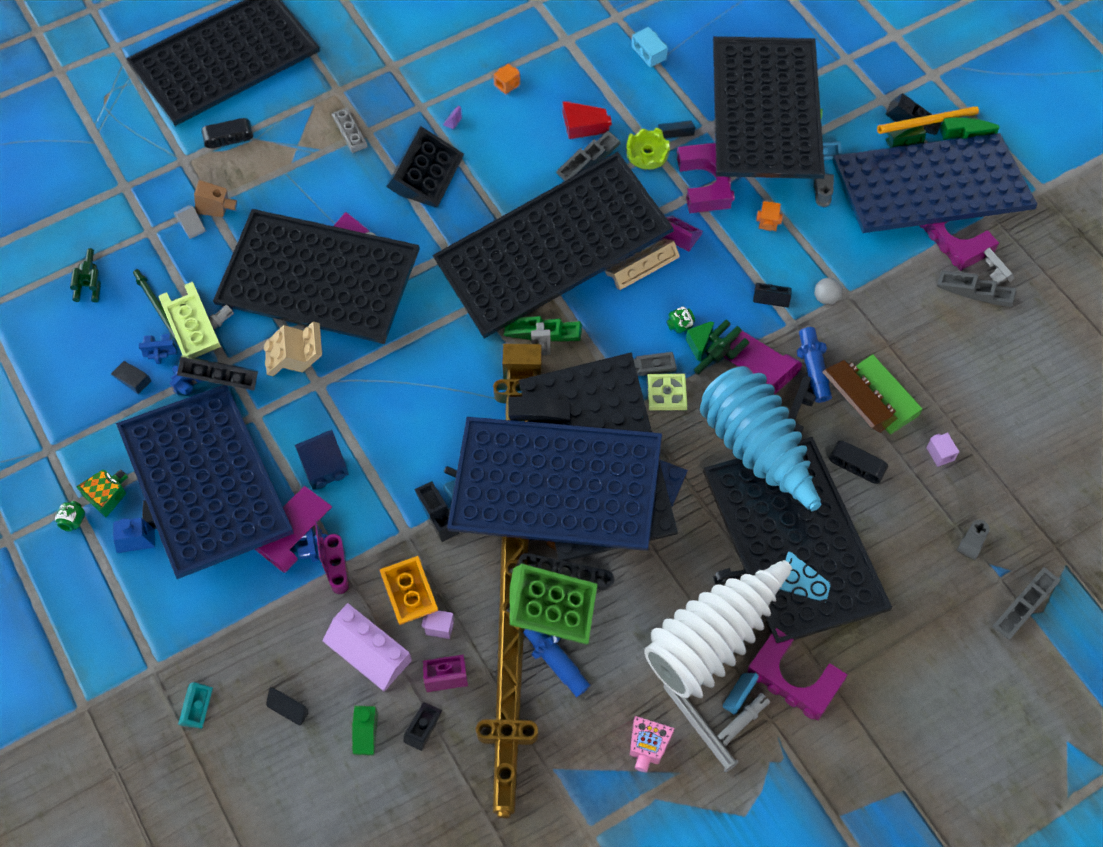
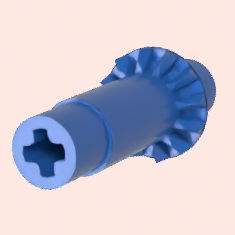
M814 327L801 329L799 331L801 347L796 351L797 356L805 361L808 377H811L810 386L813 394L816 395L815 402L829 401L832 399L830 382L822 373L826 369L823 354L827 350L826 344L818 341Z
M527 629L523 632L535 649L531 655L535 659L542 657L576 698L591 686L578 667L557 644L560 639L559 637Z

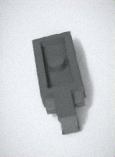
M673 352L636 356V359H633L638 376L675 372L677 369Z

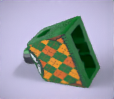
M121 469L113 476L106 470H101L76 486V488L106 518L126 495L121 484L128 476Z

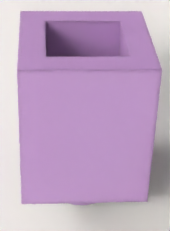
M948 433L934 435L930 438L926 447L937 467L955 461L959 454V450Z
M438 610L423 617L422 627L425 629L426 635L450 639L454 624L453 613Z

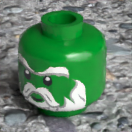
M680 307L669 312V320L666 321L669 329L679 334L693 327L695 317L690 308Z
M76 501L62 503L55 516L57 526L68 532L78 529L85 517L82 505Z

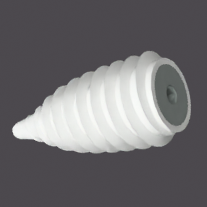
M785 560L779 561L764 571H757L756 575L744 574L740 580L728 579L725 586L714 585L711 593L703 592L699 595L698 601H689L686 605V610H677L674 614V619H665L662 625L663 629L654 628L651 632L652 643L645 648L644 653L649 665L661 681L674 693L683 698H688L691 694L697 698H702L703 692L700 686L703 684L713 688L714 680L712 674L724 677L725 670L722 664L735 666L736 661L733 652L744 655L746 649L743 641L755 642L752 629H764L761 616L769 617L771 615L768 606L771 601H776L775 595L790 575L791 565Z

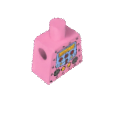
M635 716L630 756L637 758L636 770L647 772L650 762L659 764L672 738L674 728Z

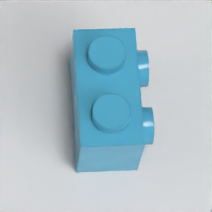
M649 27L632 35V48L650 68L667 59L668 47L666 43L662 42L656 32H653Z

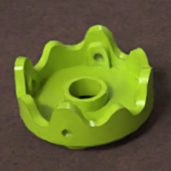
M655 128L653 131L641 129L636 135L629 134L626 153L629 161L634 166L650 170L659 168L667 161L670 142L663 137L661 129ZM649 149L652 152L645 153L644 150Z

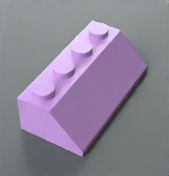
M348 603L333 618L322 640L384 692L412 661L410 653Z

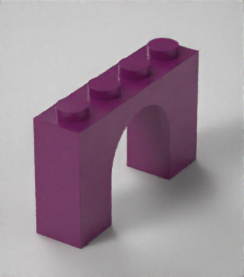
M715 143L678 147L677 162L679 171L706 170L716 178V182L712 185L687 189L686 201L689 213L731 209L732 201L735 199L734 191L730 189V177L716 176Z
M947 222L919 225L960 271L986 258L984 251L989 247L995 253L999 244L988 230L972 239L962 240L953 237L947 232L944 225Z
M775 628L779 638L787 636L785 633ZM771 634L750 664L747 673L758 674L759 677L756 683H763L772 694L781 695L785 698L787 704L792 707L797 706L803 710L805 716L819 721L844 683L847 674L829 663L815 684L805 688L792 686L782 677L779 664L791 647L794 639L776 644L773 634Z

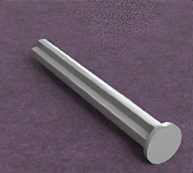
M664 684L663 687L725 767L724 771L728 772L735 767L739 761L731 756L688 698L677 695Z

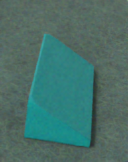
M196 682L189 684L178 725L203 728L213 687Z

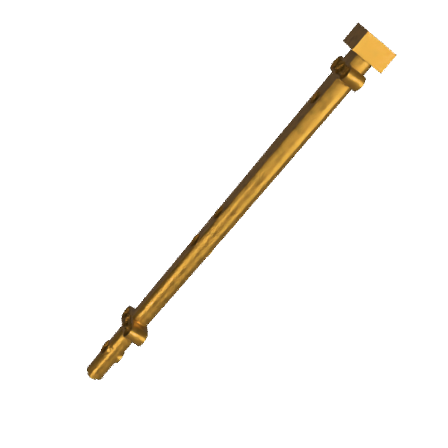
M503 344L502 365L504 379L497 380L494 383L493 389L495 400L499 403H506L505 420H510L508 416V397H523L522 393H518L521 390L519 380L542 374L541 344ZM502 536L496 720L485 719L476 725L478 740L485 744H495L493 813L497 814L498 818H510V814L515 813L518 745H531L538 739L537 725L533 721L520 720L524 629L510 625V613L507 611L510 608V583L512 574L509 571L517 567V561L522 554L528 553L529 539ZM525 560L522 563H525V565H527L528 560ZM483 728H490L492 731L489 735L484 736L480 734ZM505 728L513 730L510 736H504L501 732ZM532 729L534 734L531 737H526L523 735V731ZM509 771L511 777L506 780L501 779L500 773Z

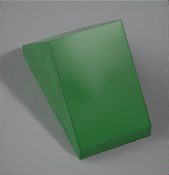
M712 321L687 330L686 341L697 361L701 362L709 342V335L713 332L714 322Z

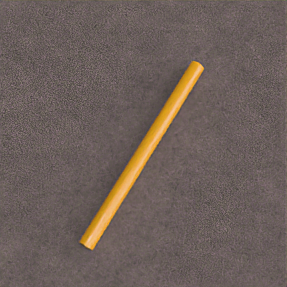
M974 106L878 125L877 132L883 134L943 122L944 118L973 116L979 113V108Z

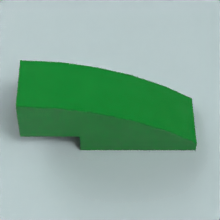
M944 118L940 132L943 140L966 139L967 137L997 134L1000 127L997 124L979 119Z

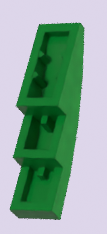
M541 316L520 318L504 329V336L531 340V331L536 330V323H544V330H550V341H581L582 324L580 321L563 323L561 319L543 320Z

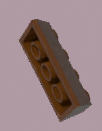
M843 360L825 369L822 373L872 429L882 433L898 419L894 414L897 411L891 404L888 403L886 405L882 401L884 397L877 389L873 391L870 388L872 383L864 375L861 377L857 373L859 369L853 362L848 363Z

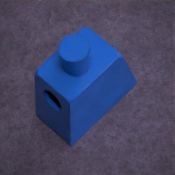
M123 518L120 521L113 522V540L116 552L122 553L155 548V529L143 518Z

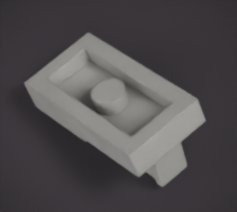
M990 247L984 251L986 256L985 262L990 267L994 266L996 268L990 275L993 281H997L999 285L1006 280L1010 283L1015 279L1011 271Z
M536 323V330L531 331V344H541L542 355H551L550 330H544V323Z

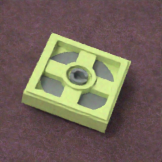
M685 374L647 375L649 410H687Z

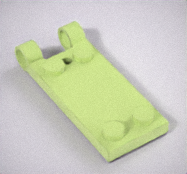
M193 282L184 285L188 293L184 297L171 301L167 292L158 297L182 355L196 358L220 348L221 345Z

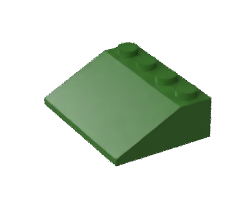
M520 564L513 568L510 583V625L587 645L590 636L597 584Z

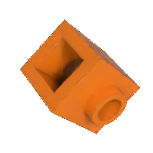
M509 63L501 67L494 74V86L504 94L516 89L520 84L519 70L512 67Z
M763 201L762 209L757 212L756 221H759V229L767 231L777 230V225H781L783 214H780L781 203Z

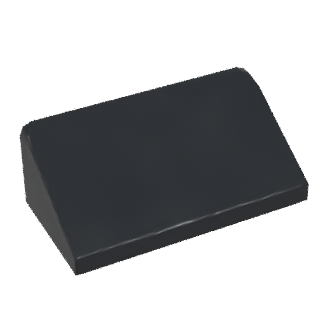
M692 121L658 124V128L661 129L665 139L694 136L695 126Z
M757 282L755 283L753 302L788 308L792 288Z
M270 687L266 706L301 726L309 714L306 706Z

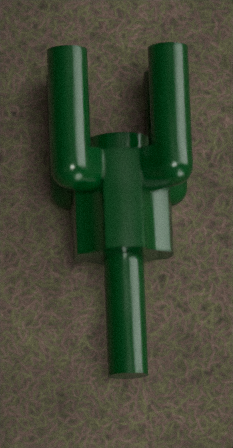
M92 248L87 249L86 259L83 263L79 264V268L72 270L70 289L74 290L72 298L74 302L80 301L83 286L89 287L92 290L91 301L94 303L99 302L101 282L98 280V267L96 264H93L94 249Z
M724 320L709 335V340L713 344L705 351L707 357L693 370L697 375L712 361L718 364L725 356L733 360L750 343L744 338L731 350V343L742 332L739 326H736L725 338L721 339L719 336L731 325L728 320Z

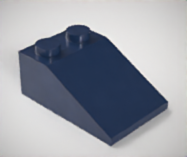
M332 430L295 445L312 490L323 488L328 483L342 480L345 476L349 475Z

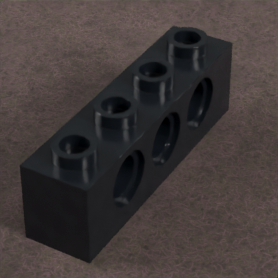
M182 355L177 375L254 391L258 370Z

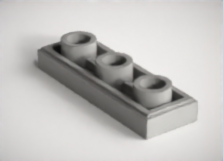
M348 108L332 113V117L352 153L368 147Z

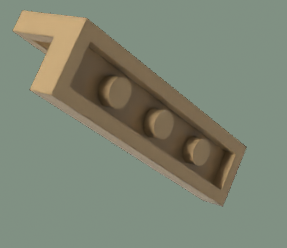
M663 238L608 268L605 272L607 276L613 277L617 289L621 290L680 256L675 242Z

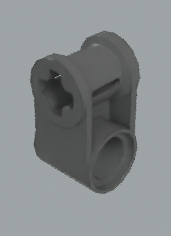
M825 174L824 179H814L815 201L820 207H827L831 204V195L834 191L833 174Z
M983 520L974 521L956 551L975 560L989 533V525Z

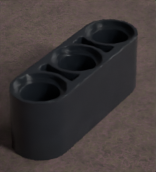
M247 118L207 125L201 130L204 146L209 149L245 142L253 138L251 122Z
M842 440L837 441L829 455V460L833 464L873 484H879L888 469V464L884 460Z

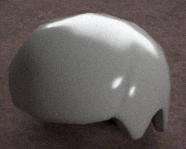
M824 278L816 284L814 295L817 301L823 304L834 305L838 300L842 299L843 290L839 281L833 278Z

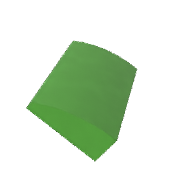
M873 354L856 366L859 369L857 373L861 377L864 375L872 383L870 388L873 391L877 389L884 397L882 401L886 405L888 403L891 404L897 411L894 414L898 419L885 429L890 435L920 415L922 411L921 406Z

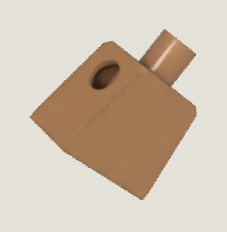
M201 180L198 181L194 193L197 214L223 217L226 209L236 210L237 200L228 198L226 188Z

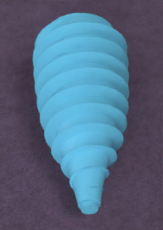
M741 366L730 369L718 376L705 390L700 404L701 415L707 419L708 425L715 429V433L720 439L724 440L725 446L733 450L734 456L743 460V465L746 468L753 469L756 477L766 478L768 485L779 486L782 492H789L793 495L794 499L801 502L807 509L811 511L817 510L821 506V499L812 482L813 476H810L808 472L810 461L803 460L807 447L804 445L798 446L802 439V433L793 432L796 421L794 419H787L789 409L781 407L782 399L780 396L774 395V386L766 384V375L762 373L753 374L750 368Z

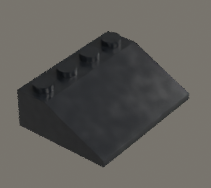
M420 126L413 134L386 187L402 197L437 208L464 153Z

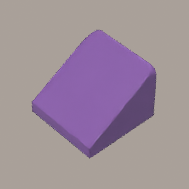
M457 106L450 113L443 124L444 126L455 129L462 119L461 106Z

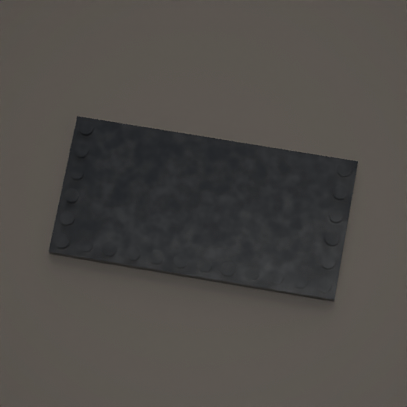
M616 152L433 255V258L480 334L485 339L672 233L674 229L619 152Z

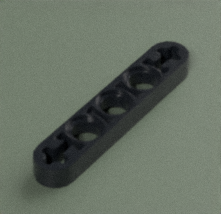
M522 554L517 561V566L525 564L522 562L528 560V564H531L530 566L542 569L541 565L543 563H547L551 566V572L562 574L561 568L566 567L571 572L570 577L581 580L583 579L580 573L585 571L590 575V580L588 581L596 583L599 590L609 589L615 581L614 575L608 570L535 554ZM603 576L608 581L606 584H604V581L601 579Z

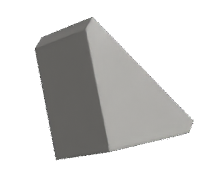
M188 205L174 212L175 217L189 239L205 232V228L193 206Z

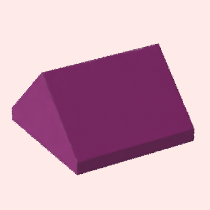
M674 216L666 217L673 226L674 231L663 238L674 241L675 245L689 252L703 231Z
M464 654L423 660V678L426 692L468 686Z

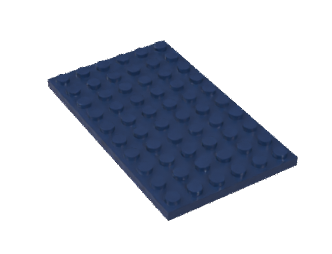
M1000 133L834 155L833 157L834 165L862 233L1034 210L1037 207V202Z
M227 385L210 389L116 423L176 579L294 534Z
M466 417L447 529L454 532L648 551L662 433Z

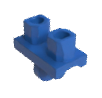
M171 334L161 335V341H155L154 336L147 335L144 336L143 342L139 343V349H141L143 357L155 359L156 364H161L162 358H168V355L177 354V348Z
M174 366L172 371L175 374L171 377L172 381L170 382L174 389L173 392L177 395L182 393L188 396L193 390L190 383L193 380L201 383L203 380L178 376L179 367Z
M311 528L298 541L307 540L308 545L299 546L297 549L300 559L311 558L312 562L318 561L316 545H318L317 535L314 536L313 528ZM320 529V532H321V535H322V537H323V540H325V538H326L328 535H327V534H322V530Z

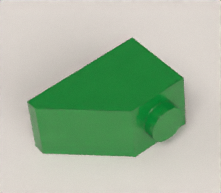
M354 706L352 722L353 755L374 756L378 724L376 706Z

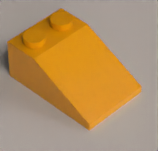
M418 556L379 569L399 625L438 611Z

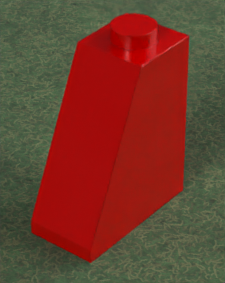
M566 101L562 102V114L569 139L605 134L609 131V126H612L611 116L607 115V111L604 108Z

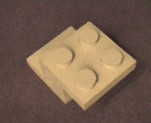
M312 322L304 330L283 325L264 344L267 375L274 376L282 368L303 373L322 356L320 323Z

